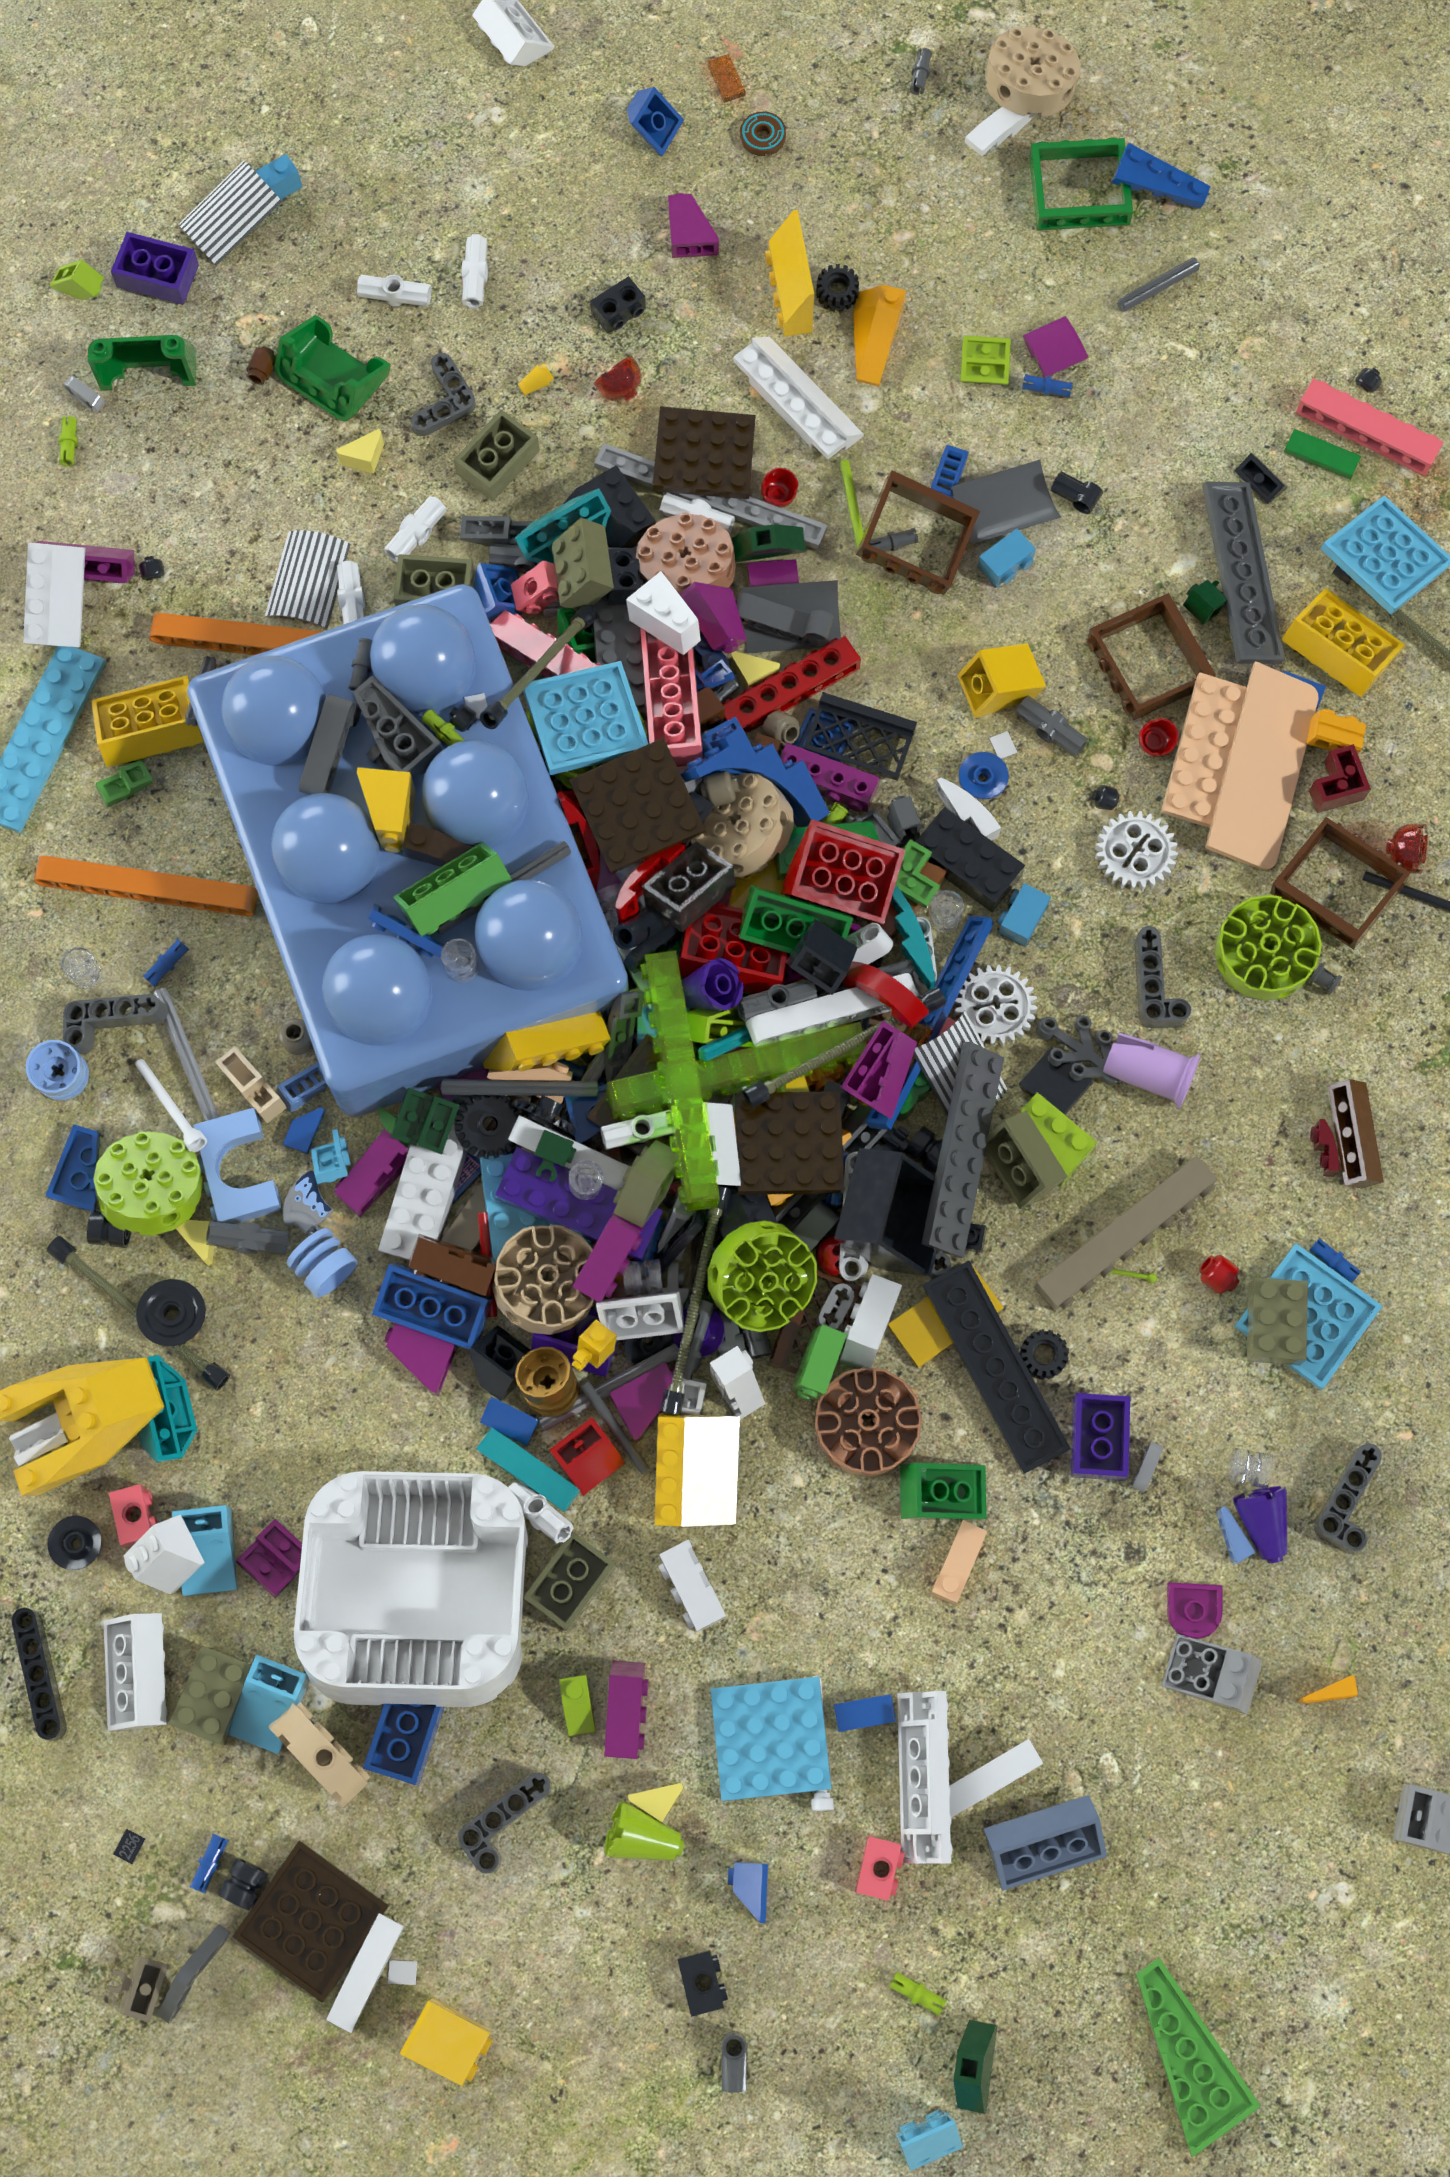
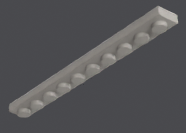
M603 443L594 462V468L607 471L617 465L627 480L652 489L654 461ZM662 492L664 494L670 493L689 501L701 499L707 502L712 509L735 516V520L754 527L771 524L803 527L805 545L819 550L828 528L826 524L749 497V499Z

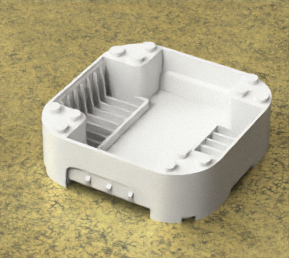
M361 1471L341 1475L324 1485L312 1499L305 1516L294 1625L296 1652L314 1686L326 1697L344 1704L436 1705V1707L479 1706L494 1700L508 1685L510 1686L517 1676L522 1661L521 1624L526 1548H528V1535L524 1515L515 1494L502 1482L492 1477L465 1473Z

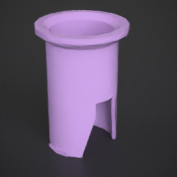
M1119 1033L1116 1043H1113L1103 1072L1130 1085L1170 1099L1177 1105L1176 1109L1180 1110L1196 1072L1201 1054L1197 1053L1196 1057H1188L1146 1040Z

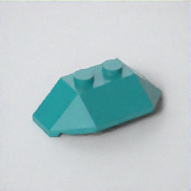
M598 488L571 499L532 522L514 539L526 560L541 563L544 560L554 564L552 543L580 518L598 523L606 528L611 509Z
M160 1355L146 1357L148 1358L164 1408L138 1432L140 1444L156 1463L182 1459L198 1431L186 1380L175 1369L165 1363Z

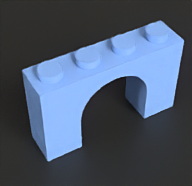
M254 1108L193 1125L207 1139V1144L200 1150L201 1157L198 1158L201 1173H206L207 1182H204V1188L207 1197H212L214 1206L210 1207V1212L214 1222L238 1224L283 1211L278 1188L273 1180L247 1188H233L223 1183L220 1177V1164L229 1150L236 1146L264 1138L259 1115Z

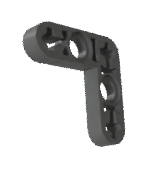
M446 353L434 355L431 359V367L447 397L416 412L412 416L411 425L416 435L427 436L471 414L476 408L474 394L452 358ZM441 362L444 365L446 364L448 373L445 374L443 368L438 366V364ZM452 379L460 382L456 388H449L447 383ZM461 393H462V396H463L464 400H465L466 402H469V404L466 405V406H465L463 403H461V401H460V396H459V395H460ZM440 409H448L450 414L447 417L441 418L437 415ZM423 421L424 423H426V426L422 427V425H419L418 422Z
M218 1924L186 1961L175 1976L159 2009L158 2017L168 2024L171 2023L182 2008L195 1979L223 1947L230 1936V1931Z

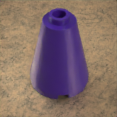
M724 958L710 960L674 987V1000L682 1008L729 1010L739 1004L743 995V982H739L737 976L740 972L731 961Z
M1265 1487L1252 1490L1253 1493L1248 1494L1249 1497H1245V1493L1234 1496L1232 1498L1233 1503L1260 1558L1267 1560L1269 1564L1283 1561V1556L1288 1554L1286 1487Z

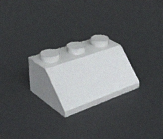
M482 0L472 15L478 22V27L490 37L492 45L500 50L504 55L503 59L512 66H527L552 51L555 47L518 0Z
M679 1291L612 1298L596 1303L600 1323L617 1335L616 1340L683 1333L684 1331L683 1306Z
M181 1515L152 1525L124 1555L126 1568L132 1573L135 1580L168 1594H172L180 1588L205 1563Z

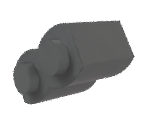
M904 795L895 797L888 806L887 820L891 830L903 846L910 839L914 842L917 841L920 837L919 831L922 828V824L910 796L905 797Z

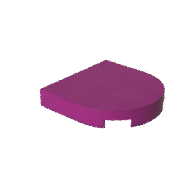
M1168 1582L1167 1617L1172 1628L1178 1634L1188 1638L1202 1639L1211 1635L1222 1620L1223 1585Z

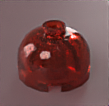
M628 356L614 365L613 369L609 372L602 374L593 384L599 393L609 401L617 402L625 399L628 402L638 394L636 389L641 384V369L632 356Z
M1423 823L1405 824L1394 832L1392 839L1387 840L1386 854H1391V860L1401 863V867L1409 871L1410 874H1422L1424 870L1419 869L1420 862L1423 864L1426 862L1428 835H1423L1422 830L1427 829V825Z

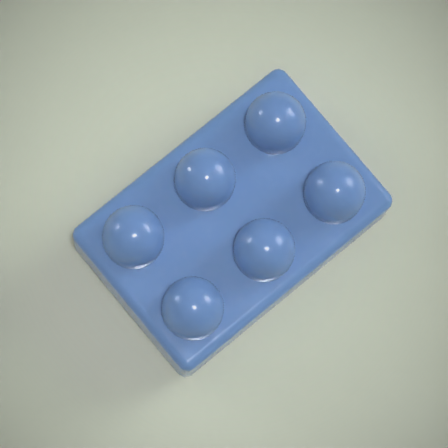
M465 584L435 592L200 674L190 681L187 689L188 698L324 1079L341 1111L351 1117H360L374 1112L380 1107L385 1108L403 1101L407 1088L426 1093L439 1088L438 1086L441 1085V1081L444 1079H458L485 1069L483 1063L506 1032L599 1011L607 1026L610 1011L616 997L622 992H629L627 972L519 697L507 708V716L495 729L484 727L480 719H476L468 731L460 732L454 729L466 741L457 742L450 746L444 741L441 742L443 750L431 761L426 773L412 776L416 790L412 823L435 829L468 845L476 846L484 842L498 854L509 874L561 841H565L568 844L571 854L532 879L517 880L501 886L485 900L480 911L443 934H439L437 931L430 934V937L444 944V950L440 957L435 955L432 958L427 957L418 951L419 946L412 942L407 944L395 938L396 934L388 929L385 932L376 929L371 925L372 921L368 919L369 912L375 903L382 907L380 913L386 916L391 914L399 917L407 924L406 927L411 929L412 926L405 919L393 896L439 869L440 866L407 858L403 850L393 853L381 847L357 775V767L383 770L367 756L368 751L377 743L362 711L355 727L350 726L330 793L308 795L299 792L300 779L327 696L332 694L357 703L353 691L348 687L353 672L351 665L353 659H356L360 638L372 640L370 650L372 670L368 672L367 679L373 676L435 737L436 734L421 721L423 715L428 710H435L446 723H449L451 719L449 713L454 706L459 708L461 704H465L464 697L484 693L487 706L494 704L495 701H500L514 686L480 597L474 588Z

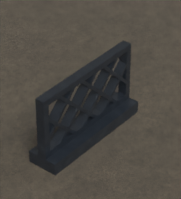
M822 692L819 706L803 749L898 781L916 732L917 722ZM824 713L832 716L835 723L823 728L820 722L821 714ZM852 722L856 724L859 730L847 735L842 725ZM838 727L843 738L831 742L826 732ZM873 729L879 731L882 738L871 743L866 732ZM823 735L828 745L818 748L812 746L811 742L813 738ZM862 735L867 745L855 750L850 740ZM899 737L905 739L906 742L904 747L894 750L889 740ZM846 742L851 752L844 756L837 754L834 747ZM885 742L891 753L879 758L873 747ZM870 750L875 760L869 763L862 762L858 754ZM893 757L897 763L896 771L893 772L885 769L882 762Z

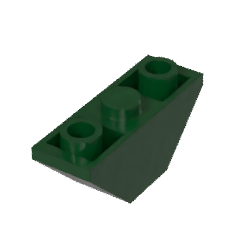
M779 524L751 527L731 538L734 547L735 563L806 552L803 527Z
M969 2020L957 2050L953 2079L957 2108L986 2114L998 2025Z

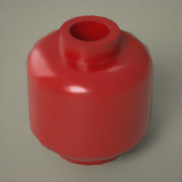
M1222 1255L1209 1256L1199 1269L1202 1283L1218 1294L1225 1293L1227 1290L1232 1292L1240 1282V1279H1238V1266Z

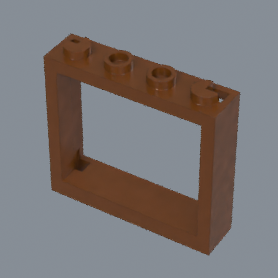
M892 470L884 481L856 555L861 557L866 563L877 564L883 567L888 573L905 577L910 583L925 586L934 594L944 595L953 583L980 511ZM889 492H893L963 525L943 578L869 545Z
M1169 593L1090 628L1087 645L1092 653L1095 652L1101 671L1107 673L1113 692L1119 694L1123 710L1126 714H1130L1133 721L1192 694L1196 679L1138 704L1103 639L1160 614L1195 676L1197 677L1199 673L1213 677L1216 676Z
M1325 817L1273 882L1270 894L1282 897L1281 899L1288 900L1293 904L1297 903L1307 910L1320 928L1354 950L1405 886L1410 872L1401 867V863L1394 862L1386 857L1382 850L1373 848L1365 843L1361 836L1351 834L1345 830L1341 823L1338 822L1336 824ZM1324 837L1395 883L1359 929L1288 883Z

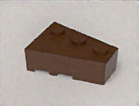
M418 1234L409 1261V1268L413 1269L412 1272L423 1277L431 1275L438 1278V1281L444 1284H455L463 1287L464 1290L486 1296L496 1267L493 1257L422 1234Z

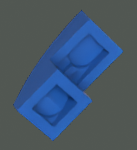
M892 1694L834 1704L838 1732L897 1722Z

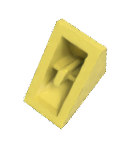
M377 429L336 449L340 464L374 474L384 446L380 429Z
M736 651L731 654V666L745 689L750 686H758L771 674L777 675L780 673V663Z
M188 1220L176 1229L201 1259L210 1266L213 1263L214 1246L206 1245V1233L210 1221Z
M683 1783L630 1794L628 1799L663 1823L683 1791Z

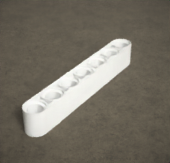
M909 973L893 977L908 988L916 997L919 996ZM855 987L834 993L833 995H826L756 1015L746 1021V1026L754 1047L763 1048L891 1011V1008Z

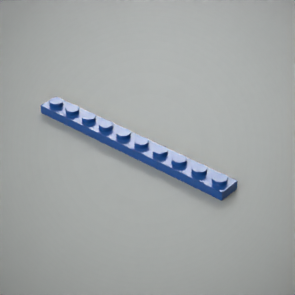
M968 917L934 987H938L941 990L946 1005L926 1015L912 1028L909 1037L917 1042L916 1047L938 1036L994 924L990 917ZM914 1055L892 1120L872 1108L865 1121L870 1128L891 1130L921 1070Z

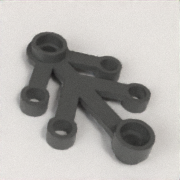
M1081 1015L1074 1023L1081 1043L1059 1029L1054 1018L1045 1017L1039 1021L1036 1033L1041 1039L1050 1040L1055 1038L1074 1051L1064 1052L1060 1048L1052 1049L1048 1055V1061L1052 1065L1059 1066L1062 1063H1074L1069 1071V1075L1076 1081L1100 1077L1106 1084H1115L1121 1081L1103 1072L1111 1050L1110 1043L1113 1039L1109 1031L1101 1030L1095 1038L1096 1044L1101 1049V1058L1094 1051L1089 1032L1092 1022L1089 1017ZM1053 1055L1059 1056L1060 1059H1056ZM1077 1062H1090L1095 1067L1086 1068L1083 1064ZM1075 1070H1079L1081 1074L1076 1073Z

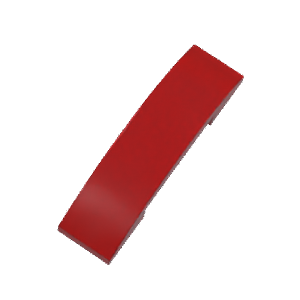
M558 792L556 794L568 824L577 823L588 857L583 862L596 892L600 865L595 838L587 821L574 802L564 793Z
M680 843L649 857L630 874L623 884L616 901L619 925L631 919L639 911L637 900L662 874L672 878L687 863L684 844Z
M852 961L847 975L841 982V985L848 989L857 987L890 1007L891 1016L910 1028L914 1027L929 1014L926 1006L908 988L892 976L868 964Z

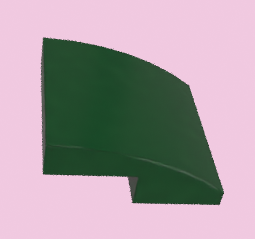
M407 1088L390 1138L442 1155L459 1105L412 1088Z

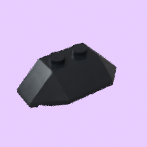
M715 1184V1186L731 1189L727 1210H722V1215L718 1218V1225H716L722 1240L728 1234L747 1223L763 1220L778 1223L765 1195H738L736 1185Z

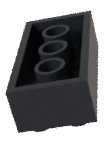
M943 807L916 841V843L932 852L927 862L947 870L946 880L992 913L1024 872L1025 864L946 807Z

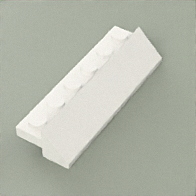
M770 337L752 338V343L734 356V363L749 377L751 386L811 448L815 446L827 460L842 448L847 450L864 436L855 424Z
M946 1691L897 1693L901 1851H905L903 1863H951V1815L949 1805L951 1790L948 1770L950 1760L948 1757L949 1731L947 1728L948 1702Z

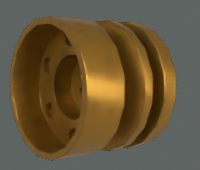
M540 1347L528 1352L518 1363L515 1374L516 1381L527 1405L534 1413L543 1417H555L564 1414L573 1407L578 1399L580 1387L568 1358L560 1350L553 1347Z

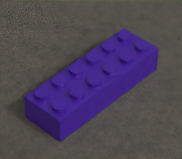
M517 1147L495 1194L496 1200L550 1224L564 1226L583 1238L597 1243L617 1206L613 1201L618 1191L555 1163L554 1167L557 1171V1176L553 1182L549 1181L551 1177L549 1169H544L540 1177L536 1176V1171L542 1164L543 1158ZM657 1208L648 1219L646 1226L639 1236L643 1238L635 1253L633 1251L629 1253L628 1258L641 1263L663 1210Z

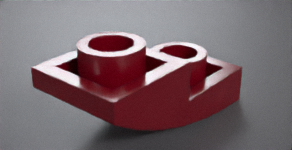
M1319 1119L1315 1126L1311 1127L1310 1141L1314 1142V1150L1324 1151L1320 1155V1168H1324L1323 1176L1334 1177L1339 1172L1336 1142L1326 1120Z

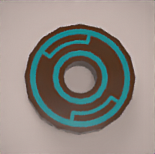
M767 111L750 114L743 120L740 127L742 145L748 152L757 156L777 153L785 143L786 126L776 114ZM760 131H766L769 133V135L766 137H760L757 135V133Z

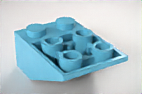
M227 1505L172 1511V1518L178 1515L182 1516L205 1562L181 1586L183 1596L238 1590L232 1509Z
M256 1654L245 1680L228 1735L279 1755L283 1743L268 1726L283 1715L292 1703L297 1705L302 1701L310 1682L308 1675Z
M939 2109L925 2116L927 2120L922 2123L916 2124L915 2121H911L899 2127L901 2132L895 2135L910 2171L963 2148L956 2123L948 2111L943 2113Z

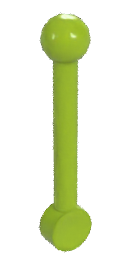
M1115 1269L1109 1274L1146 1279L1150 1283H1154L1157 1280L1155 1273L1142 1274Z

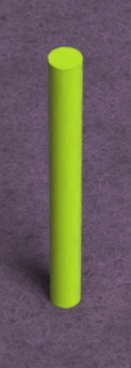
M845 459L840 461V467L858 550L864 533L850 462Z

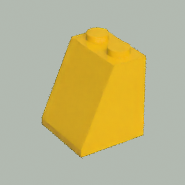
M1028 643L979 650L957 674L974 718L1020 704L1028 696L1034 699L1046 687L1044 678L1039 671Z
M357 767V775L380 845L388 852L398 853L400 850H403L402 845L413 818L416 790L410 772Z
M432 1998L425 2005L399 2054L462 2086L466 2080L471 2082L477 2073L479 2066L475 2063L480 2054L484 2056L487 2054L493 2043V2040L489 2038L492 2031L440 2000Z

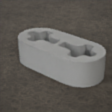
M70 376L62 384L69 395L95 413L105 405L104 400L95 391L74 376Z
M838 1284L829 1291L817 1314L816 1321L818 1327L822 1324L833 1329L840 1326L853 1302L854 1292L850 1286ZM841 1290H844V1296L847 1298V1301L843 1300L838 1306L835 1305L838 1299L835 1292L839 1293ZM832 1309L835 1310L832 1317L835 1323L826 1325V1319L823 1315H828Z
M1150 1441L1134 1477L1132 1488L1143 1493L1145 1492L1161 1456L1163 1446Z

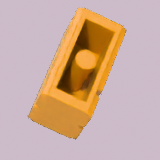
M1322 709L1311 717L1306 743L1329 751L1354 744L1357 753H1359L1363 748L1366 724L1358 722L1356 717H1342L1335 715L1333 710Z

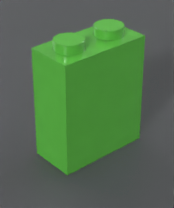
M823 1324L811 1332L791 1387L792 1391L797 1392L796 1396L798 1398L811 1401L826 1394L847 1336L846 1333Z

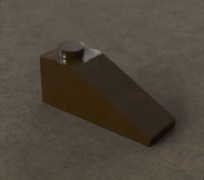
M413 823L409 824L402 845L405 857L440 867L474 847L459 842L435 829Z

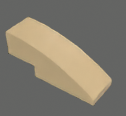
M236 1046L215 1062L267 1124L287 1108L281 1098Z

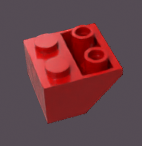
M593 1417L549 1449L551 1455L583 1496L626 1464Z

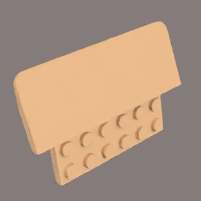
M1255 662L1252 666L1247 687L1199 673L1195 681L1161 813L1210 828L1205 846L1208 850L1262 870L1274 867L1279 856L1307 746L1306 740L1310 720L1315 714L1318 703L1317 690L1308 683L1259 662Z

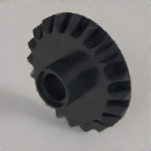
M471 1095L460 1105L455 1116L454 1128L460 1145L468 1153L478 1158L484 1157V1159H489V1156H494L495 1159L499 1158V1155H506L517 1145L508 1140L518 1116H522L520 1111L512 1106V1099L505 1095ZM486 1117L495 1120L496 1128L494 1131L489 1132L484 1129L483 1120Z
M544 1095L541 1096L537 1105L523 1099H515L512 1103L514 1108L527 1114L530 1120L553 1131L557 1129L571 1136L576 1131L574 1125L558 1116L563 1105Z
M167 1279L155 1283L143 1293L137 1305L136 1320L143 1335L152 1343L162 1347H175L176 1345L185 1344L190 1339H194L195 1335L201 1331L205 1321L206 1306L202 1295L193 1285L183 1280ZM169 1311H179L178 1316L175 1319H166V1315Z

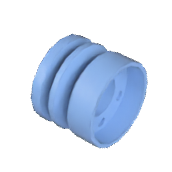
M48 1040L39 1043L31 1050L26 1060V1073L29 1081L42 1094L53 1100L66 1101L75 1098L85 1089L88 1083L89 1068L86 1060L70 1044L61 1040ZM58 1070H61L65 1072V1074L61 1077L60 1075H57L56 1072Z
M329 1228L320 1229L306 1238L291 1253L286 1262L291 1270H295V1275L298 1278L307 1276L304 1284L315 1298H321L335 1290L352 1274L358 1264L356 1258L347 1248L337 1250L340 1241L337 1237H333L334 1235Z

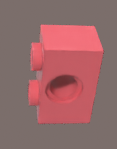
M543 560L511 584L516 610L528 613L529 615H535L540 613L549 604L557 601L559 593L555 564Z
M138 1484L109 1492L120 1545L125 1548L131 1547L152 1525L158 1523L157 1517L155 1515L152 1516L150 1506L153 1505L151 1491ZM139 1508L141 1510L140 1519L136 1522H131V1512Z
M871 1836L867 1837L855 1892L889 1901L890 1895H896L899 1881L894 1879L896 1867L902 1868L905 1851H901V1844ZM880 1860L886 1862L889 1868L887 1875L881 1878L877 1877L873 1872L874 1864Z

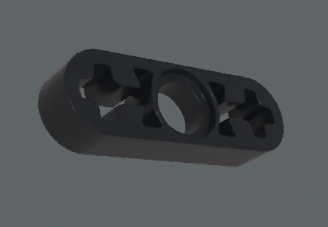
M674 922L668 924L634 948L626 956L623 962L624 966L634 974L639 972L674 947L681 940L684 931Z

